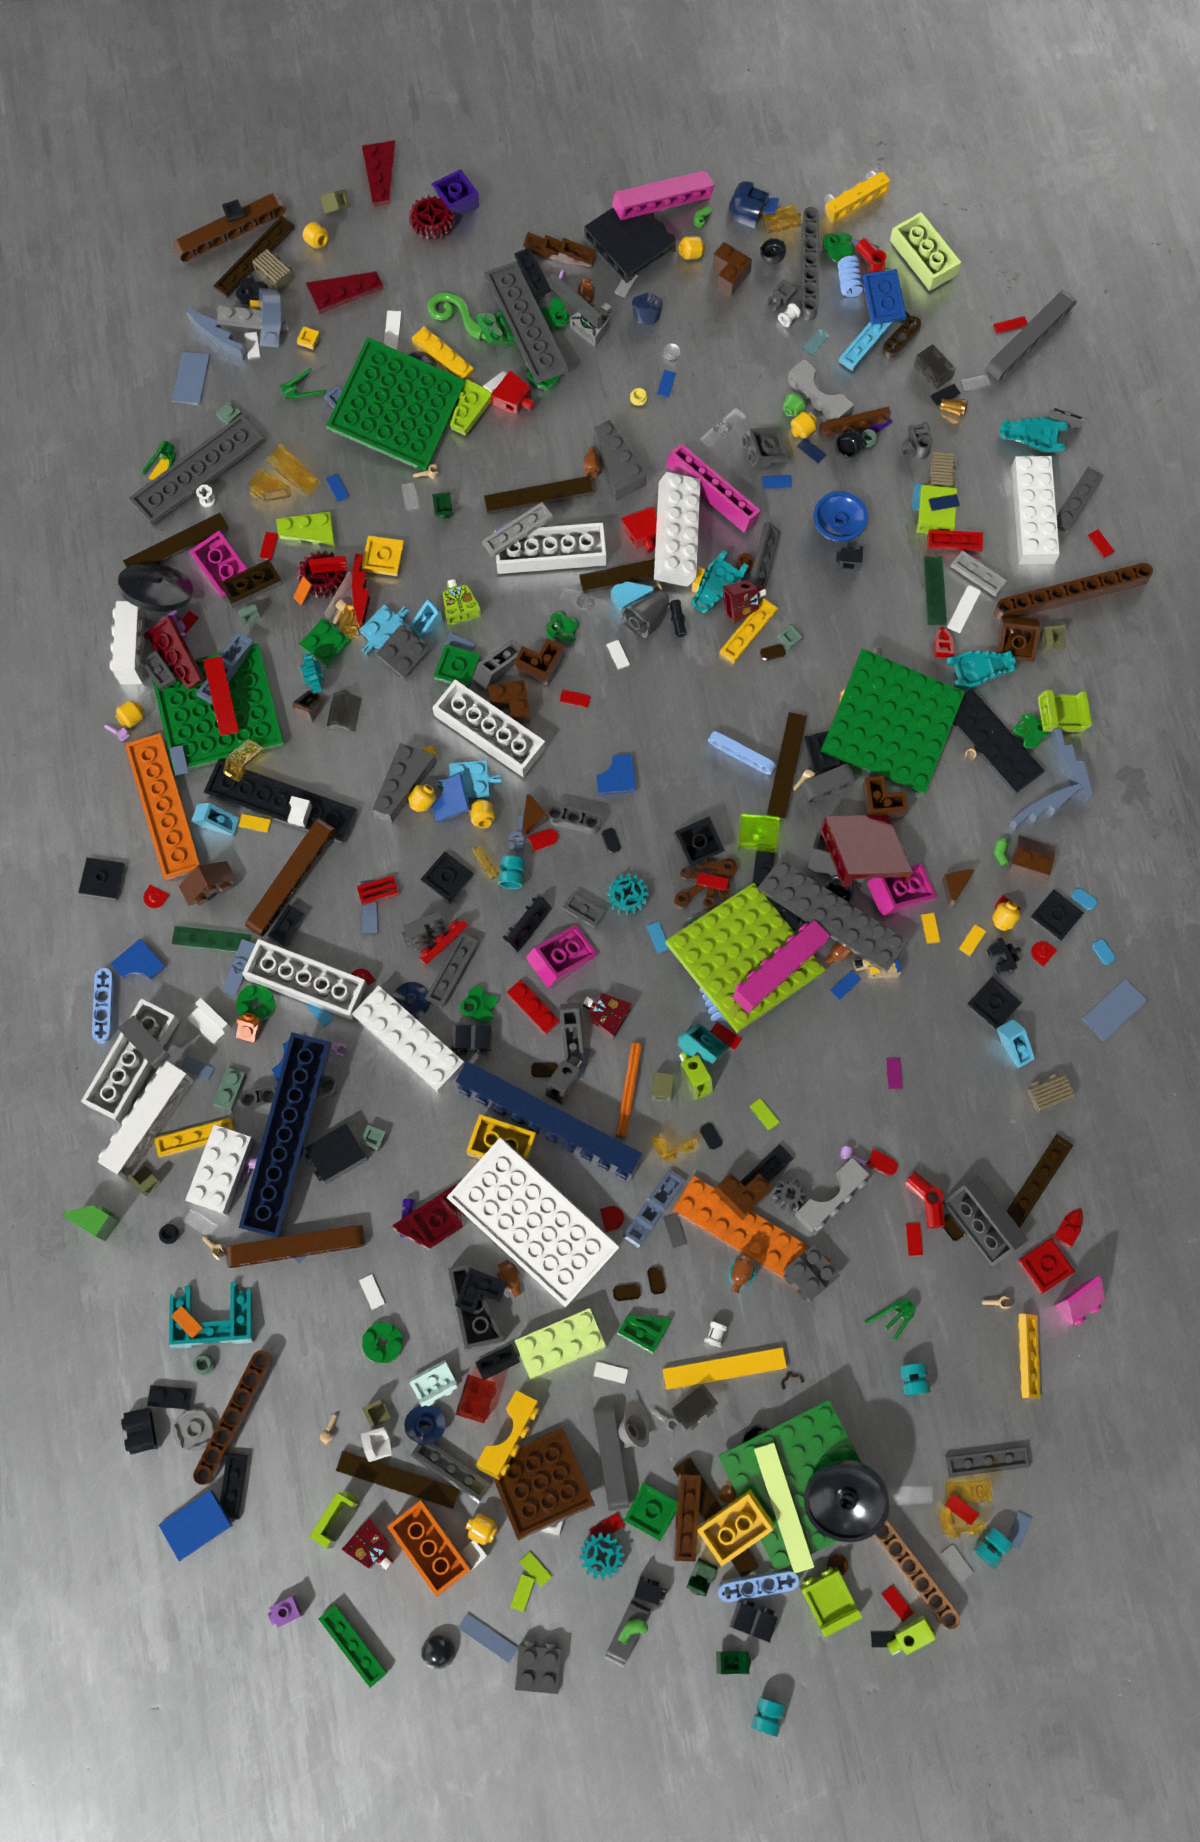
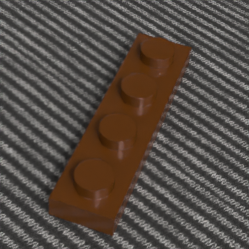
M889 406L822 422L819 427L820 438H830L842 432L866 429L875 424L883 425L890 418Z
M679 1474L673 1560L695 1562L701 1486V1475Z

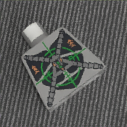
M590 303L591 306L602 314V326L599 329L578 312L570 317L571 328L595 347L611 325L609 314L612 312V308L607 303L601 308L594 303Z

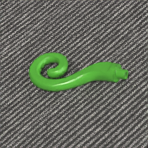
M440 292L429 299L427 309L435 320L445 321L449 319L454 312V308L450 304L453 303L460 310L468 333L479 341L486 340L480 325L474 321L470 309L460 296L451 292ZM441 302H445L444 309L446 311L438 312L436 306Z

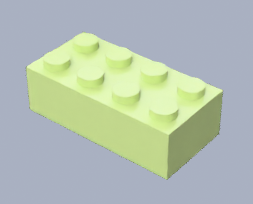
M922 212L893 227L890 238L891 243L929 291L958 275L961 261Z
M590 1308L514 1340L530 1380H534L606 1348Z

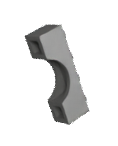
M805 359L789 371L788 382L790 386L796 388L804 399L809 400L817 411H821L828 421L847 417L853 413L854 404L842 393L828 395L822 393L816 387L814 381L817 370Z
M853 1158L836 1174L839 1180V1191L835 1198L826 1202L810 1199L796 1212L795 1217L811 1233L815 1229L817 1231L822 1229L826 1224L824 1220L829 1215L831 1217L835 1216L840 1210L838 1206L843 1201L848 1203L854 1196L852 1192L856 1188L861 1190L867 1184L866 1178L869 1176V1173Z

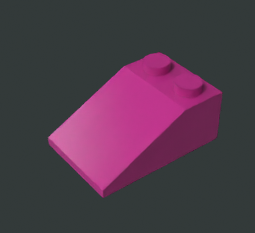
M217 531L189 551L194 561L222 597L226 594L220 582L247 569L220 531Z
M922 863L911 866L912 875L906 885H903L900 877L872 878L867 882L881 917L896 914L937 898Z
M575 924L535 946L526 959L547 988H550L597 957L598 953Z
M1100 1276L1084 1282L1054 1305L1068 1326L1074 1323L1078 1326L1086 1320L1085 1315L1091 1312L1094 1314L1102 1308L1100 1303L1105 1300L1102 1279Z

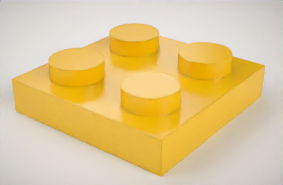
M368 536L361 567L362 571L398 576L404 541Z

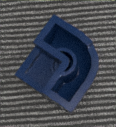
M741 182L738 184L730 200L729 210L735 221L755 229L769 198V193L754 188V183Z

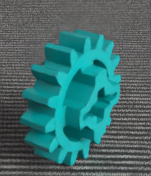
M312 653L304 654V664L300 666L306 686L311 685L313 694L322 692L320 682L324 681L320 663L313 660Z
M627 873L625 878L620 874L619 880L613 878L614 885L609 884L610 890L607 891V896H610L608 903H613L612 909L618 908L619 914L623 910L626 915L629 914V911L636 914L637 908L642 910L641 904L646 905L647 900L645 898L648 897V892H645L647 885H643L644 880L638 881L637 875L630 878V873ZM635 887H638L641 895L636 892ZM630 889H631V895L629 894V895L625 898V894H627V893L630 891ZM615 894L620 897V902L617 901Z
M602 1532L599 1533V1538H595L592 1534L591 1542L588 1540L584 1541L587 1547L580 1548L584 1555L579 1556V1559H584L585 1561L581 1567L587 1566L586 1574L588 1575L593 1572V1579H596L597 1575H601V1579L604 1580L606 1574L612 1578L613 1570L617 1573L619 1572L617 1565H623V1562L619 1560L620 1557L624 1556V1553H619L622 1545L616 1546L615 1543L618 1539L610 1540L609 1533L606 1538H603ZM599 1541L607 1542L611 1544L612 1547L608 1549L601 1547ZM593 1545L595 1550L592 1557L588 1558V1551L590 1547ZM597 1546L603 1553L607 1552L608 1556L605 1557L607 1566L601 1560L597 1561ZM616 1554L615 1563L611 1567L609 1564L610 1557ZM592 1565H601L604 1571H598Z

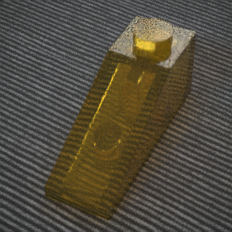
M281 443L264 458L277 473L306 495L320 483Z

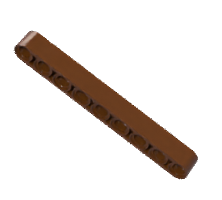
M1140 563L1005 597L998 601L994 610V616L998 620H1001V616L1021 617L1143 586L1150 579L1153 568L1148 563ZM1018 603L1023 604L1025 607L1019 606Z

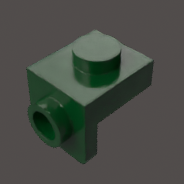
M450 492L432 494L434 515L439 516V519L450 518L449 515L453 514Z
M698 1558L686 1588L695 1595L706 1597L718 1566Z
M716 1651L717 1674H749L751 1666L749 1652Z

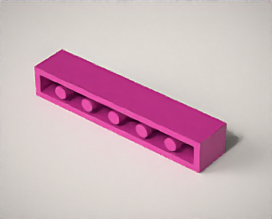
M706 170L617 191L614 194L612 206L619 218L624 220L711 198L715 185Z
M680 444L670 452L666 467L675 474L700 479V496L742 532L746 533L756 525L761 510L683 444Z
M815 920L810 924L805 923L799 929L800 933L797 936L793 934L786 941L787 945L784 948L780 946L773 953L774 957L772 959H765L760 965L761 969L758 971L754 969L747 976L748 980L745 983L741 981L734 988L736 992L732 998L748 1014L823 947L831 937Z

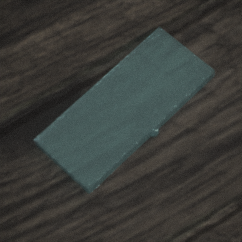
M819 329L802 349L812 356L829 335Z

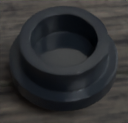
M166 1224L160 1229L159 1238L165 1244H173L179 1238V1230L175 1225Z

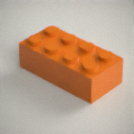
M420 1500L387 1526L436 1597L472 1570L423 1500Z

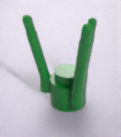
M311 368L280 385L285 398L290 397L291 400L324 394L326 390L295 394L298 391L295 383L307 376L312 371Z
M163 440L141 473L144 474L158 457L163 460L170 458L168 468H170L176 456V453L173 452L175 449L174 445Z
M904 1298L902 1301L897 1300L893 1305L866 1320L865 1324H869L897 1308L895 1310L897 1315L885 1326V1330H888L900 1318L905 1319L893 1337V1340L896 1341L907 1323L914 1317L913 1313L916 1311V1307L907 1298Z

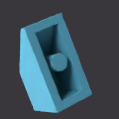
M626 581L612 588L611 599L621 612L624 607L652 594L654 589L651 586Z
M211 803L197 804L191 822L205 829L233 836L240 818Z
M1014 1019L997 1028L1001 1043L1017 1068L1035 1059L1026 1029Z

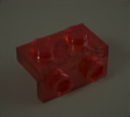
M467 1374L455 1415L485 1423V1420L490 1415L491 1400L496 1394V1382L483 1381L481 1378Z

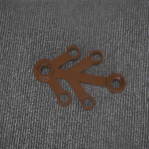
M730 858L723 859L721 862L704 860L705 864L703 866H700L698 863L695 864L700 870L705 868L717 870L710 875L723 876V878H728L729 882L730 877L737 872V864ZM730 865L731 869L727 870L724 866ZM687 867L683 868L680 872V877L683 880H697L699 872H693ZM687 871L690 875L684 876L682 873ZM729 882L726 889L727 895H722V890L718 891V895L722 899H726L730 895ZM695 885L685 893L680 892L676 894L674 904L677 908L684 909L689 905L692 897L707 888L703 907L710 910L715 904L713 899L715 889ZM679 897H684L686 900L680 902ZM706 901H711V902H712V905H711V906H707V905L705 904V902H706Z

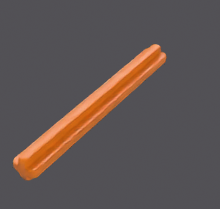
M640 1043L631 1044L616 1137L619 1138L627 1137L642 1048Z

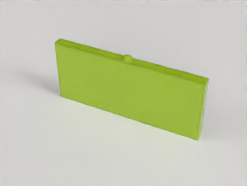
M761 1098L749 1106L768 1130H771L780 1123Z
M530 1551L519 1561L529 1573V1576H532L540 1587L552 1578Z
M521 1574L515 1589L511 1608L522 1612L525 1611L535 1581L534 1578Z

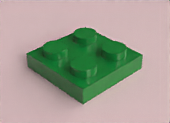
M322 618L299 643V646L307 653H312L316 660L328 668L351 643V639Z
M445 644L434 674V680L452 684L454 680H457L470 689L481 655Z
M643 1483L623 1521L661 1541L676 1512L677 1501Z

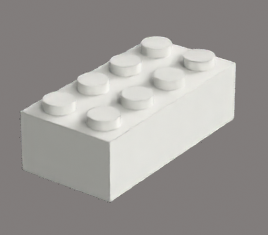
M116 601V607L113 608L112 612L115 625H112L114 642H111L113 659H110V670L114 672L115 678L118 679L121 685L143 684L144 666L140 660L144 658L145 637L143 634L146 631V615L142 608L134 606L128 601Z
M213 1125L185 1201L228 1215L255 1139Z

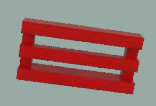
M346 556L309 560L312 574L348 570Z
M394 876L357 886L362 906L399 895ZM381 886V887H378V888H374V889H371V890H367V889H370V888H373V887ZM393 888V891H389V892H386V893H383V894H379V895L372 896V897H369V898L364 899V896H368V895H371V894H374V893H379V892H382V891H385V890H388V889Z

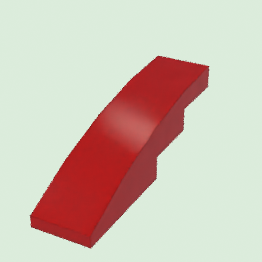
M355 553L352 570V595L360 629L366 621L371 595L369 589H366L368 581L366 572H363L361 569L363 555Z
M222 656L203 659L220 736L237 733L239 729Z

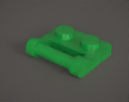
M502 311L497 313H478L476 319L489 345L512 346L516 344ZM498 322L500 323L506 337H504Z

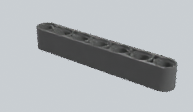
M815 207L806 208L802 219L801 316L803 319L810 321L815 319L817 315L819 298V211Z
M1064 290L1060 291L989 362L985 370L998 381H1001L1073 309L1077 300Z

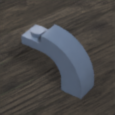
M259 288V307L261 309L260 346L278 347L279 330L281 329L280 294L278 290Z

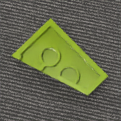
M465 379L463 391L459 395L458 406L455 408L450 423L452 430L465 436L490 404L491 394L493 393Z
M330 511L276 519L278 536L281 539L300 542L304 540L310 541L312 544L323 543L335 547Z

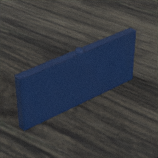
M803 439L797 445V448L818 464L826 456L824 452L807 439Z
M957 494L929 499L931 511L960 506Z

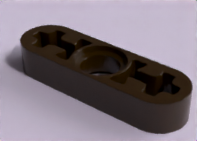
M915 316L907 318L885 341L882 349L883 355L887 358L897 356L920 331L921 320ZM913 324L916 325V327L913 326V327L910 329V331H908L910 325H913ZM903 334L906 336V339L899 340L897 335ZM895 343L894 350L891 349L889 351L888 348H891Z

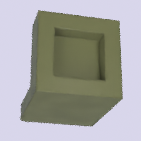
M346 189L320 196L324 213L350 207Z
M1066 625L1046 626L1043 628L1040 634L1043 651L1065 649L1064 633Z
M654 1072L651 1099L671 1102L674 1077L672 1074Z
M147 1166L141 1168L134 1176L131 1174L127 1176L145 1196L161 1184Z
M379 1399L362 1408L372 1428L392 1419L383 1399Z

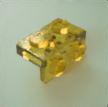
M795 205L777 209L776 213L764 214L763 212L761 217L767 234L800 226L802 215L797 212Z

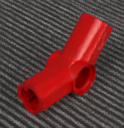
M867 237L861 239L855 246V250L869 264V273L885 271L886 253L883 250H878Z
M914 1171L904 1183V1186L923 1201L927 1228L945 1227L942 1191L932 1186ZM928 1193H934L937 1196V1202H931L928 1199Z

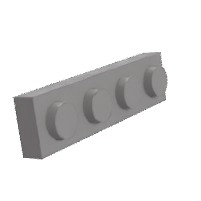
M218 305L217 325L261 329V310ZM281 313V329L279 332L288 333L289 313Z
M541 502L482 540V544L490 555L495 557L553 519V516Z

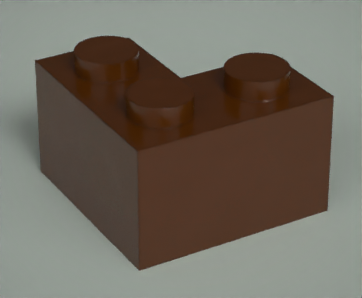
M725 242L714 253L713 267L721 271L718 275L717 288L732 296L751 272L752 259Z
M547 639L540 653L522 646L514 660L515 670L548 686L565 656L564 646L550 639Z
M524 680L488 685L490 704L499 710L510 708L511 718L519 724L531 723Z
M884 776L865 777L863 792L867 815H888L889 818L906 816L908 811L906 792L886 793Z
M224 861L197 865L178 887L188 905H202L208 901L211 894L229 891L237 879L228 862Z
M730 1173L717 1185L714 1192L743 1221L770 1195L773 1187L760 1174L745 1187Z

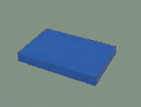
M897 269L862 274L871 325L906 320L907 316Z
M212 1489L159 1524L178 1561H182L233 1526Z

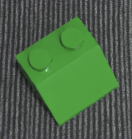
M91 1205L67 1211L62 1215L103 1241L107 1240L119 1222L114 1218L116 1214L101 1205L99 1208Z

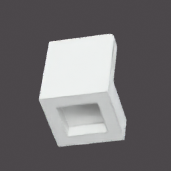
M291 796L289 802L291 811L287 821L289 824L306 828L312 805L309 800Z
M385 1427L361 1434L364 1452L369 1462L393 1454L390 1438Z

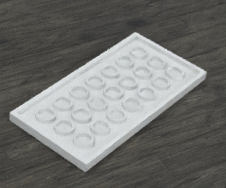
M501 1137L446 1197L565 1307L620 1247Z

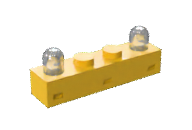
M868 170L866 172V181L859 182L855 187L845 190L836 198L831 194L825 195V215L829 220L834 223L888 192L891 180L884 171L876 174L874 170Z

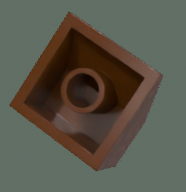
M1001 616L997 654L1011 651L1015 660L1035 661L1041 628L1039 620Z
M1019 836L1009 871L1046 882L1051 874L1056 847Z

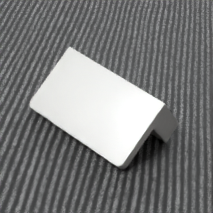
M200 998L195 1003L198 1008L188 1016V1020L213 1044H216L231 1027Z

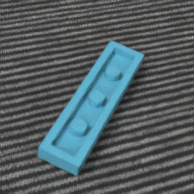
M870 321L839 357L838 362L853 371L894 322L871 325Z

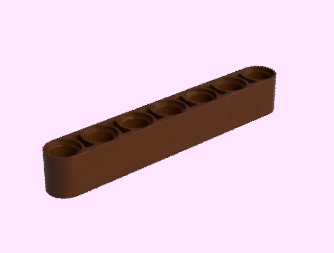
M277 193L269 194L242 207L244 218L228 223L226 216L221 217L176 239L173 242V248L180 260L187 262L282 216L286 212L285 205Z
M320 818L314 822L245 923L246 928L260 937L266 934L333 837L336 828Z
M354 1225L225 1247L227 1268L360 1248L365 1246L363 1225Z
M259 1350L252 1355L194 1470L193 1479L197 1484L209 1485L215 1480L272 1366L273 1358L268 1352ZM261 1355H266L267 1362L265 1365L259 1366L258 1358ZM256 1374L257 1382L250 1385L248 1382L249 1376ZM247 1393L248 1399L246 1403L241 1404L239 1402L240 1394ZM232 1412H237L238 1420L235 1423L229 1421V1415ZM227 1431L229 1437L227 1441L222 1443L219 1439L220 1433ZM213 1450L219 1453V1457L215 1462L210 1460V1453ZM204 1469L209 1472V1477L206 1481H202L200 1478V1473Z

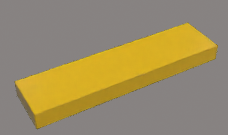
M763 598L759 603V609L746 618L722 647L720 654L732 663H735L775 615L778 607Z
M227 1118L155 1137L158 1157L205 1146L213 1125L235 1131L233 1119Z

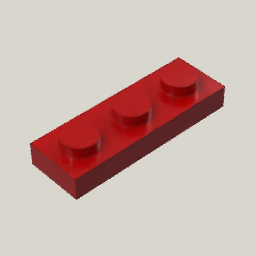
M928 530L927 549L982 552L983 532Z
M456 919L447 926L449 929L444 934L442 932L434 938L435 942L430 947L426 946L420 952L419 961L427 965L468 924L462 919L458 921Z
M522 980L518 981L507 991V995L545 1035L560 1023V1020Z

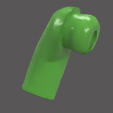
M709 205L695 212L693 221L695 226L702 227L704 225L705 217L712 213Z
M1007 838L998 839L993 850L995 857L1002 867L1010 862L1005 854L1007 846L1010 845Z
M641 1619L628 1621L617 1639L627 1644L632 1634H645L648 1631V1625Z

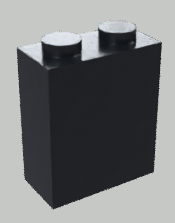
M347 1124L342 1125L305 1147L307 1153L304 1156L310 1165H315L317 1170L314 1173L319 1182L323 1180L326 1185L367 1161L365 1154Z

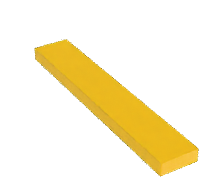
M777 1348L662 1370L666 1390L781 1370L787 1367L783 1348Z

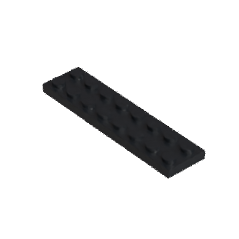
M221 760L217 761L203 792L204 795L307 832L314 822L320 818L336 828L331 840L344 844L357 813V808ZM291 796L309 800L312 805L306 828L289 824L287 821L291 811L289 803Z

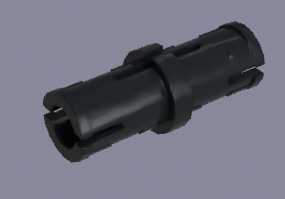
M672 600L669 602L675 636L676 638H683L685 635L687 636L681 601Z

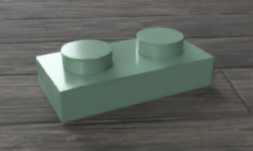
M227 1067L212 1104L232 1111L246 1074Z

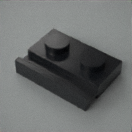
M828 731L804 737L813 772L829 770L840 766L839 759L820 751Z

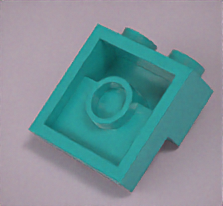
M700 1023L695 1027L690 1026L677 1039L679 1041L678 1046L685 1054L694 1057L699 1053L705 1061L712 1064L729 1049V1046Z

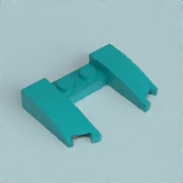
M230 1282V1320L198 1323L203 1329L193 1339L171 1317L181 1306L192 1316L191 1286H185L186 1293L177 1298H174L173 1294H171L169 1346L172 1349L190 1348L192 1345L253 1343L251 1289L248 1288L246 1293L236 1289L237 1283Z

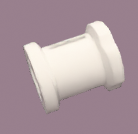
M790 303L788 308L778 315V320L783 326L789 327L791 322L800 316L801 311L795 304Z
M200 485L196 490L200 504L206 508L212 507L216 501L212 488L208 485Z
M711 1322L708 1337L704 1339V1342L716 1347H722L721 1340L728 1327Z

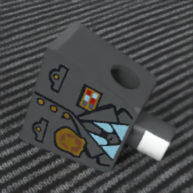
M572 1056L568 1062L562 1060L547 1082L545 1096L561 1105L564 1103L578 1080L579 1066L582 1063L579 1058Z

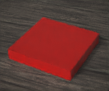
M1052 1238L1018 1260L1041 1294L1075 1272Z

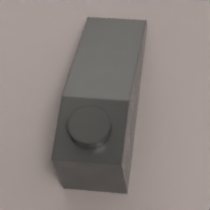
M513 641L508 642L478 663L472 680L487 690L488 685L497 683L514 665V660L521 648Z
M580 1003L561 1004L559 1011L565 1061L568 1062L572 1056H575L582 1061L581 1065H585Z

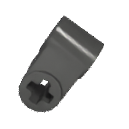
M923 422V424L916 426L908 425V435L916 449L915 455L919 458L928 457L933 443L928 423Z

